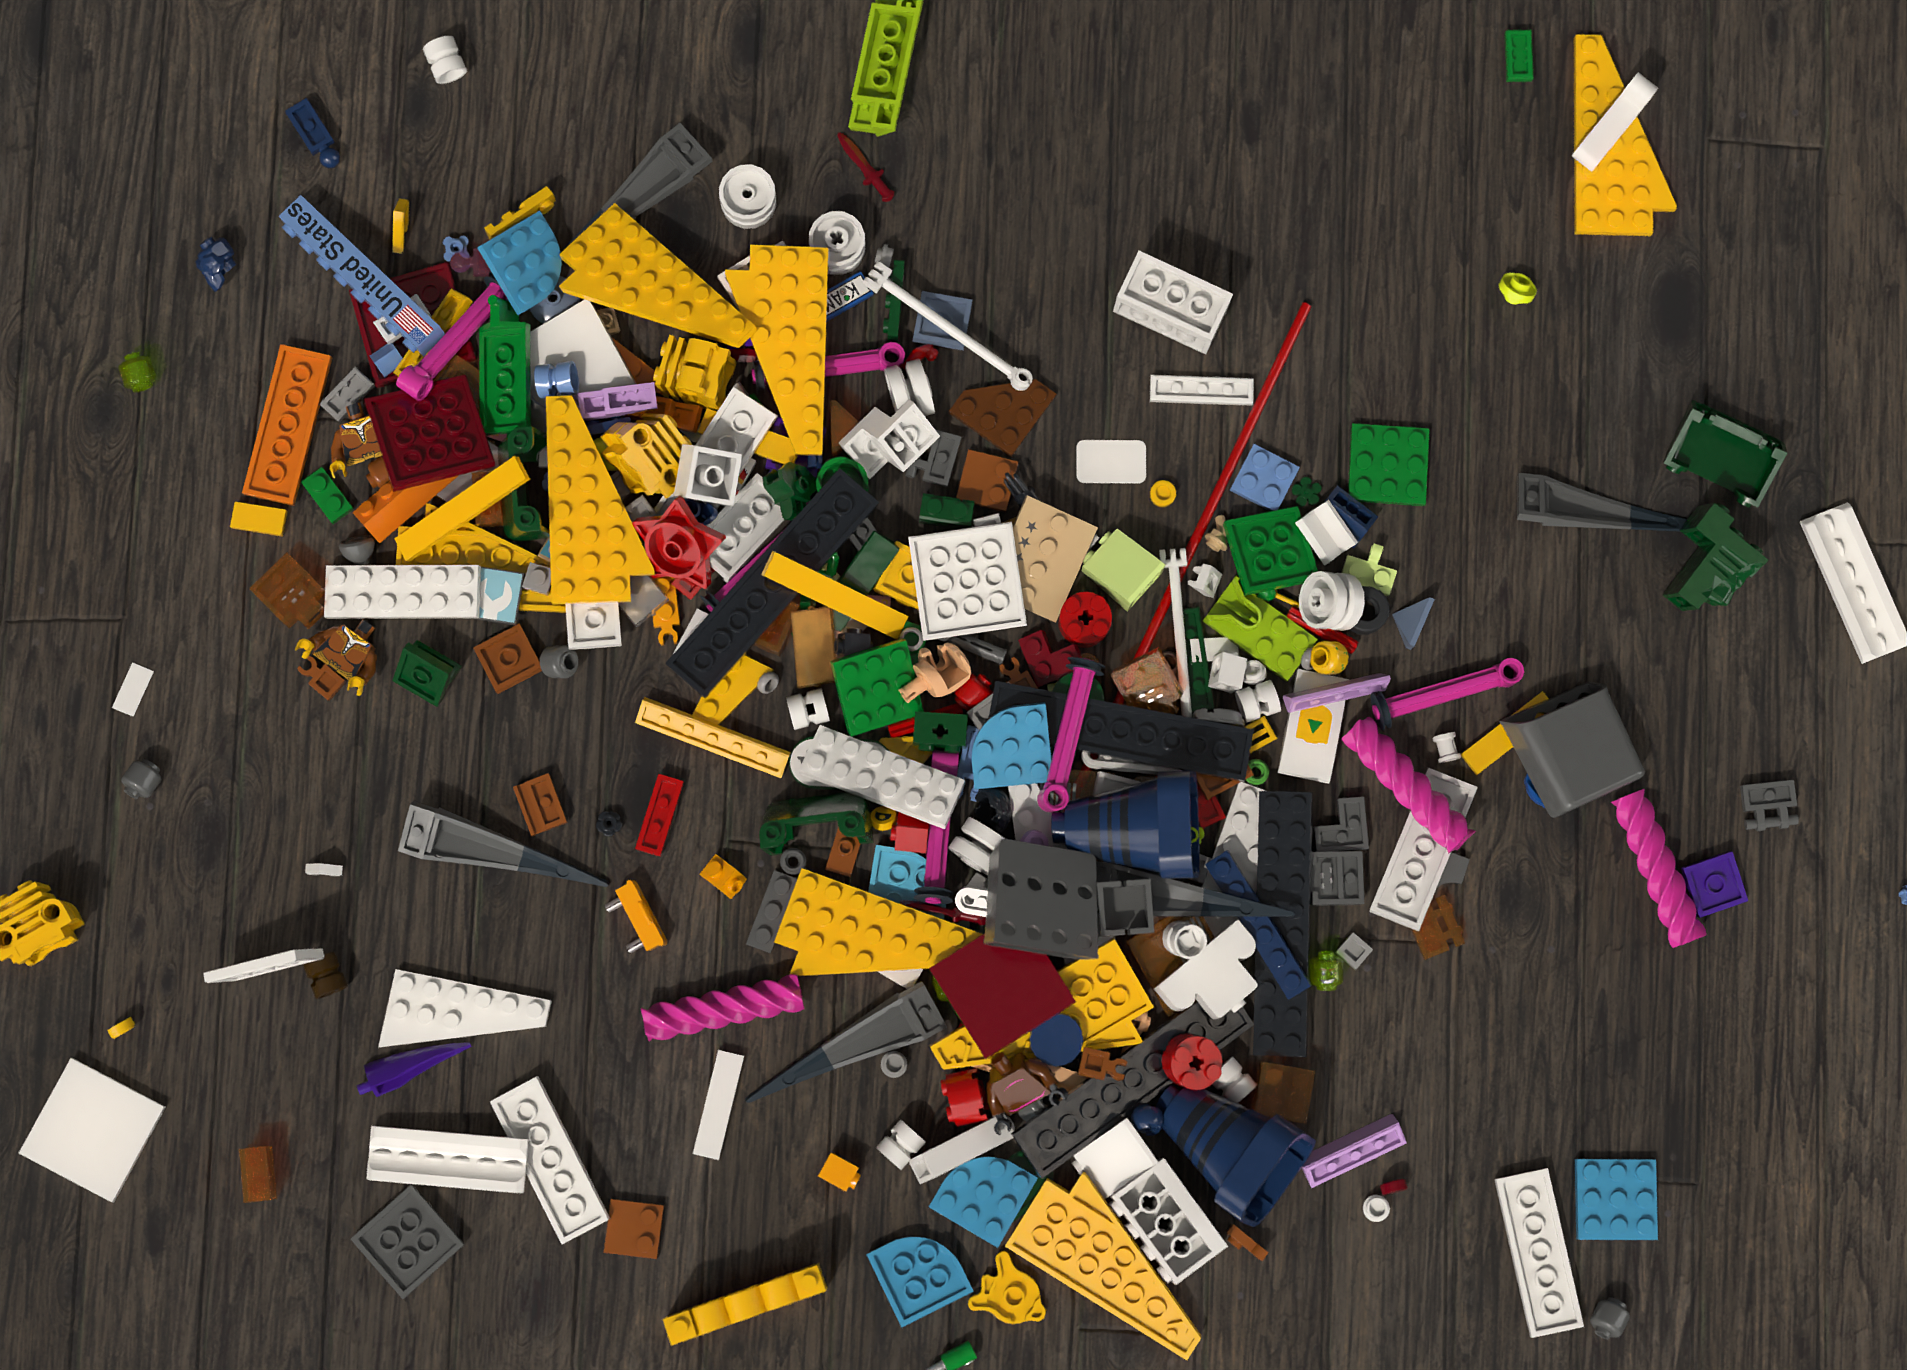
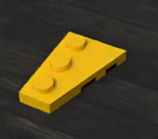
M546 186L523 201L519 206L520 210L516 213L508 211L502 215V220L495 227L491 223L484 227L489 240L538 211H541L542 214L550 211L554 206L553 203L556 201L551 190Z
M744 655L706 699L701 697L692 715L720 725L757 688L759 678L764 673L773 672L774 670Z

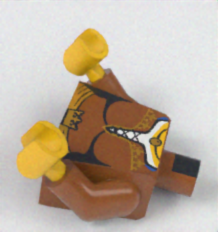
M360 402L346 406L350 422L339 425L340 429L334 434L331 446L332 464L330 465L333 478H335L337 470H343V475L346 477L348 474L346 467L382 456L369 416L365 417Z
M363 619L354 631L345 625L340 627L333 626L318 632L308 639L299 640L295 647V651L299 648L306 650L302 655L304 659L309 657L311 651H314L312 653L314 656L349 680L347 691L351 687H358L356 694L358 696L362 695L364 686L376 673V648L366 641L375 628Z

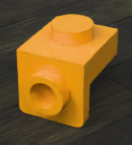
M717 854L713 856L700 873L704 879L730 899L742 889L743 884L747 880L738 870Z

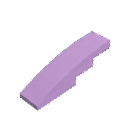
M654 382L602 388L599 391L572 395L584 421L658 409Z

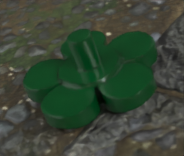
M1304 477L1300 480V485L1295 484L1291 491L1293 495L1298 496L1296 503L1299 506H1305L1307 500L1310 505L1314 506L1319 501V497L1315 494L1321 492V486L1319 483L1311 485V479Z

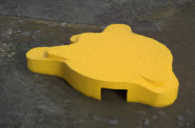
M1001 1251L997 1253L995 1260L998 1274L994 1277L989 1274L982 1276L981 1291L969 1298L968 1307L973 1311H989L997 1319L1009 1324L1030 1320L1041 1321L1045 1317L1046 1310L1041 1303L1038 1285L1028 1274L1016 1269L1008 1252Z

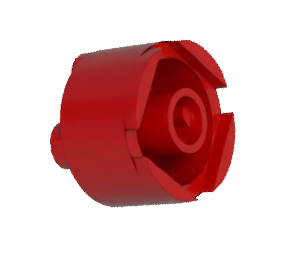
M1092 592L1076 593L1069 597L1061 608L1058 620L1059 630L1063 637L1071 644H1077L1080 648L1093 647L1106 637L1112 623V613L1108 603L1102 596ZM1082 615H1087V618L1091 620L1088 625H1084L1083 621L1078 619H1081Z
M1191 1033L1177 1035L1171 1039L1165 1052H1163V1070L1169 1079L1180 1086L1192 1090H1201L1209 1087L1221 1077L1222 1056L1220 1050L1213 1041ZM1193 1057H1195V1061L1193 1062V1065L1190 1066L1189 1063L1192 1062V1061H1193Z
M978 1068L946 1074V1079L940 1080L943 1095H947L950 1106H946L949 1122H955L957 1127L989 1120V1115L984 1114V1110L989 1108L983 1080H978L975 1075L980 1073Z

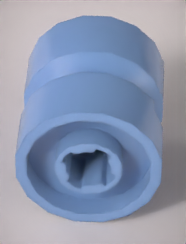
M573 361L559 362L556 364V367L552 364L537 365L535 367V387L541 399L546 398V396H557L558 393L561 396L576 395L578 393L579 377Z

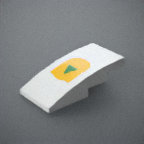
M1298 669L1295 676L1293 693L1349 679ZM1345 700L1288 713L1278 773L1329 784Z

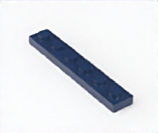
M1229 850L1205 864L1222 893L1261 903ZM1237 916L1241 924L1253 937L1257 950L1288 1000L1312 986L1270 916Z

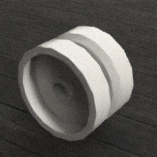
M739 165L728 171L722 178L719 186V199L725 217L733 225L748 229L757 228L765 224L773 216L776 208L775 185L766 171L754 165Z
M831 211L821 215L813 223L809 231V247L828 248V273L843 275L853 271L861 264L865 255V233L861 223L854 216L843 211Z
M920 359L906 362L905 371L907 379H904L902 370L897 365L884 368L895 413L908 400L914 402L924 416L935 413L932 390Z
M1314 572L1304 581L1299 595V610L1302 619L1308 626L1316 629L1340 631L1351 629L1361 618L1365 604L1361 583L1355 576L1346 573Z
M968 817L961 829L972 842L963 837L956 836L948 849L961 858L968 866L988 876L990 854L1000 841L1005 838L979 821Z

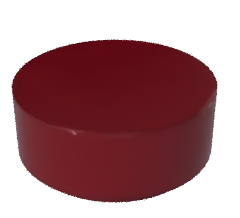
M1398 1179L1381 1184L1380 1189L1383 1196L1407 1190L1408 1187L1406 1180Z

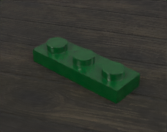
M894 260V268H889L892 270V273L888 279L903 289L904 261ZM886 293L885 308H889L890 312L889 318H884L883 333H887L889 342H898L901 300L892 293Z

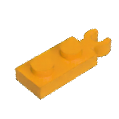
M648 576L666 597L663 602L652 610L654 628H662L658 635L659 643L661 646L664 645V637L670 634L673 636L674 644H678V634L673 629V626L680 625L677 591L670 584L673 578L669 576L651 578Z

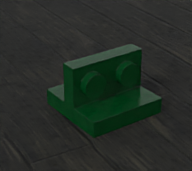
M416 640L414 644L408 642L404 646L392 681L437 707L443 700L446 688L460 672L461 665Z

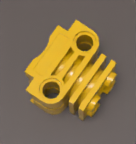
M669 335L668 341L664 342L661 348L660 355L663 356L660 367L657 366L654 372L653 380L664 397L669 398L670 394L675 400H679V397H681L686 404L697 405L705 410L707 408L714 411L719 410L726 399V387L734 374L737 363L730 356V350L719 347L717 343L696 338H690L687 344L684 338L679 337L677 341L675 336Z
M644 413L641 416L644 420H637L635 423L617 422L600 436L608 446L601 453L602 456L619 471L623 483L631 493L644 492L646 496L661 493L665 498L674 493L682 444L692 445V443L686 436L680 434L676 428L677 423L671 416Z
M27 881L17 887L18 891L12 895L4 894L0 896V923H2L0 925V961L9 958L14 964L25 963L28 966H33L44 960L53 950L67 947L78 941L74 930L85 925L73 904L58 900L54 894L47 893L51 890L49 885ZM60 909V914L56 917V913Z

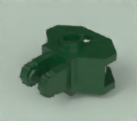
M791 462L785 463L779 470H770L762 478L765 490L774 499V504L780 506L784 520H794L805 508L806 503L811 501L810 496L817 490L816 479L804 466Z

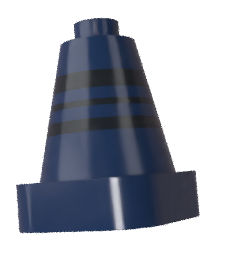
M1159 771L1157 779L1071 800L1065 806V812L1052 813L1051 829L1053 844H1066V849L1090 853L1095 856L1096 860L1160 872L1162 879L1199 878V837L1197 841L1191 843V840H1194L1196 837V833L1191 830V827L1195 828L1199 833L1198 785L1196 772Z
M1172 1084L1165 1090L1156 1105V1108L1159 1107L1164 1114L1162 1128L1216 1190L1215 1202L1239 1221L1252 1227L1257 1226L1270 1213L1311 1155L1316 1143L1315 1139L1279 1114L1270 1118L1206 1089L1192 1090L1185 1087L1181 1089L1176 1084Z

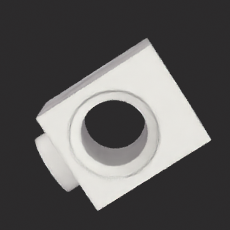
M1230 650L1214 656L1208 687L1229 693L1242 689L1247 658L1240 657L1239 653Z

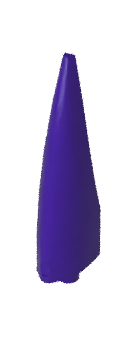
M470 1042L429 1046L367 1063L364 1065L368 1081L356 1085L358 1092L362 1095L373 1091L376 1097L402 1087L434 1065L472 1046Z

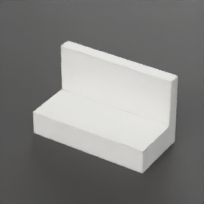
M1329 500L1295 522L1324 565L1358 543Z

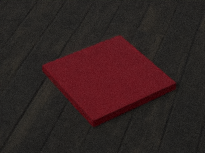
M448 262L389 278L409 298L417 294L431 316L435 313L451 288L456 290ZM350 293L375 386L380 388L397 382L398 376L392 372L384 377L370 358V355L388 344L373 323L377 318L368 310L370 305L366 301L360 303ZM403 336L392 343L402 358L409 350L403 344L405 340ZM471 339L447 363V368L476 360Z
M466 374L433 382L431 391L421 401H417L403 390L364 399L393 492L495 466V460Z
M984 933L929 969L985 1059H988L1075 1004L1076 1000L1047 955L984 944Z

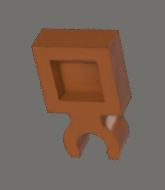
M309 656L307 659L312 663L311 669L304 670L300 666L297 669L302 675L313 677L308 684L330 701L346 681L326 664L319 669L318 662Z
M1015 657L1011 658L1014 664L1013 670H1006L1003 664L999 666L1000 672L1010 678L1008 681L1010 684L1038 689L1028 671L1020 674L1019 662Z
M1084 1047L1078 1075L1104 1081L1107 1073L1113 1079L1121 1081L1125 1075L1117 1073L1115 1067L1119 1065L1126 1067L1127 1061L1121 1058L1110 1061L1109 1052Z
M1230 1224L1225 1230V1233L1229 1235L1227 1241L1238 1250L1243 1246L1260 1261H1263L1267 1256L1268 1252L1234 1224Z

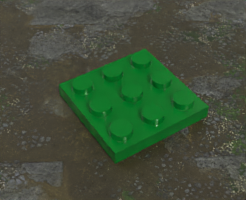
M1352 423L1348 494L1358 502L1425 506L1429 428Z
M1298 506L1226 520L1223 523L1244 596L1300 585L1312 573L1318 572L1310 544L1295 523L1301 519Z
M904 638L830 661L848 735L851 737L915 717V711L924 712L920 695L907 703L901 696L903 693H899L900 688L915 679L907 641Z

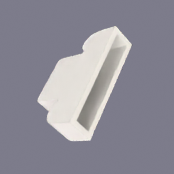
M1239 920L1233 922L1206 945V949L1199 957L1186 961L1156 986L1154 990L1166 1005L1175 1011H1182L1190 1007L1196 999L1213 1020L1221 1018L1229 1010L1235 1013L1246 1004L1243 999L1257 988L1256 981L1239 962L1254 953L1256 945L1253 937Z

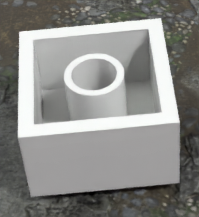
M682 444L674 496L678 497L681 495L683 498L734 506L742 454Z

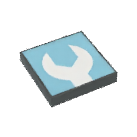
M481 567L479 618L470 619L516 625L525 574Z

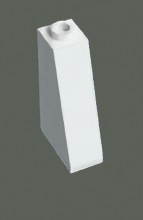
M1003 1114L1004 1118L1011 1121L1012 1128L1008 1132L1007 1126L1004 1123H1000V1136L994 1131V1126L997 1122L996 1117L912 1158L909 1163L919 1183L922 1184L1012 1139L1011 1133L1015 1131L1012 1120Z

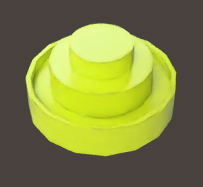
M1506 273L1499 283V289L1505 296L1506 301L1511 304L1530 303L1537 293L1536 286L1526 275L1521 273Z

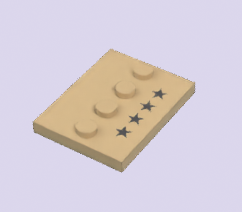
M1026 496L1012 526L1024 609L1056 623L1098 527L1030 496Z

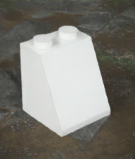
M1127 1118L1073 1156L1075 1161L1072 1162L1080 1175L1082 1172H1085L1104 1199L1158 1163Z

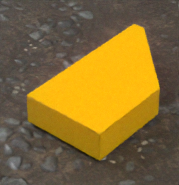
M400 198L393 211V252L402 254L404 251V232H407L409 223V202L406 199Z

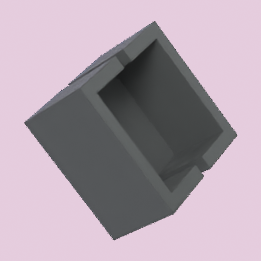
M1150 879L1124 881V887H1121V881L1097 883L1098 937L1125 935V930H1127L1128 935L1154 933Z

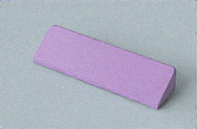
M1377 673L1283 695V700L1288 712H1296L1371 693H1378V691H1385L1391 678L1390 675Z
M1390 1114L1312 1151L1302 1167L1310 1187L1313 1188L1406 1144L1400 1124L1394 1115Z

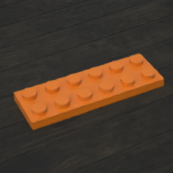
M280 344L242 490L244 495L292 506L295 505L332 362L331 355Z

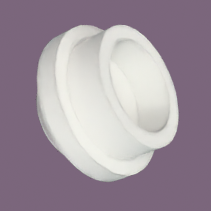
M1257 660L1247 661L1243 682L1249 685L1261 683L1267 675L1265 666Z
M1372 1195L1364 1201L1363 1213L1369 1220L1379 1222L1388 1216L1390 1206L1384 1197Z

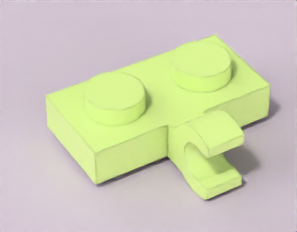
M1373 544L1367 561L1347 555L1342 573L1355 576L1362 586L1374 587L1384 595H1390L1397 570L1378 565L1384 546Z

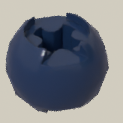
M1141 1104L1133 1110L1130 1121L1137 1133H1146V1136H1152L1159 1133L1162 1129L1164 1114L1159 1107Z

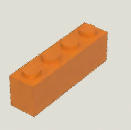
M458 476L393 492L389 481L367 501L363 502L353 514L380 544Z

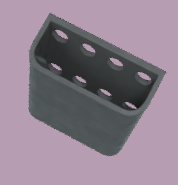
M1585 682L1499 721L1548 814L1553 818L1642 778L1645 774L1644 767L1605 684ZM1580 694H1586V695H1587V696H1585V697H1583V698L1578 699V697H1579ZM1558 704H1565V706H1562L1557 709ZM1537 713L1544 714L1538 718H1535Z
M1009 839L1001 840L989 857L984 944L1070 959H1099L1095 856L1090 853Z

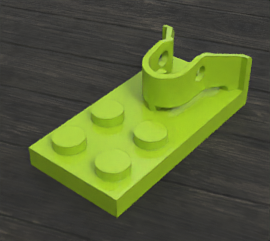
M1235 576L1206 615L1203 622L1287 682L1300 665L1303 653L1308 648L1313 647L1318 639L1263 599L1256 597V594L1244 596L1241 584L1238 582L1240 578Z

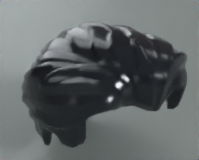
M996 787L980 789L975 796V800L979 801V806L975 809L978 821L1000 834L1010 822L1012 815L1010 799L1003 790Z

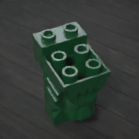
M1720 503L1698 506L1679 530L1699 546L1662 594L1681 611L1697 610L1704 602L1711 606H1728L1734 592L1741 588L1746 578H1752L1768 561L1762 555L1764 552L1761 548L1752 543L1748 544L1742 539L1744 536L1740 531L1733 527L1729 528L1734 518L1729 515L1730 511Z

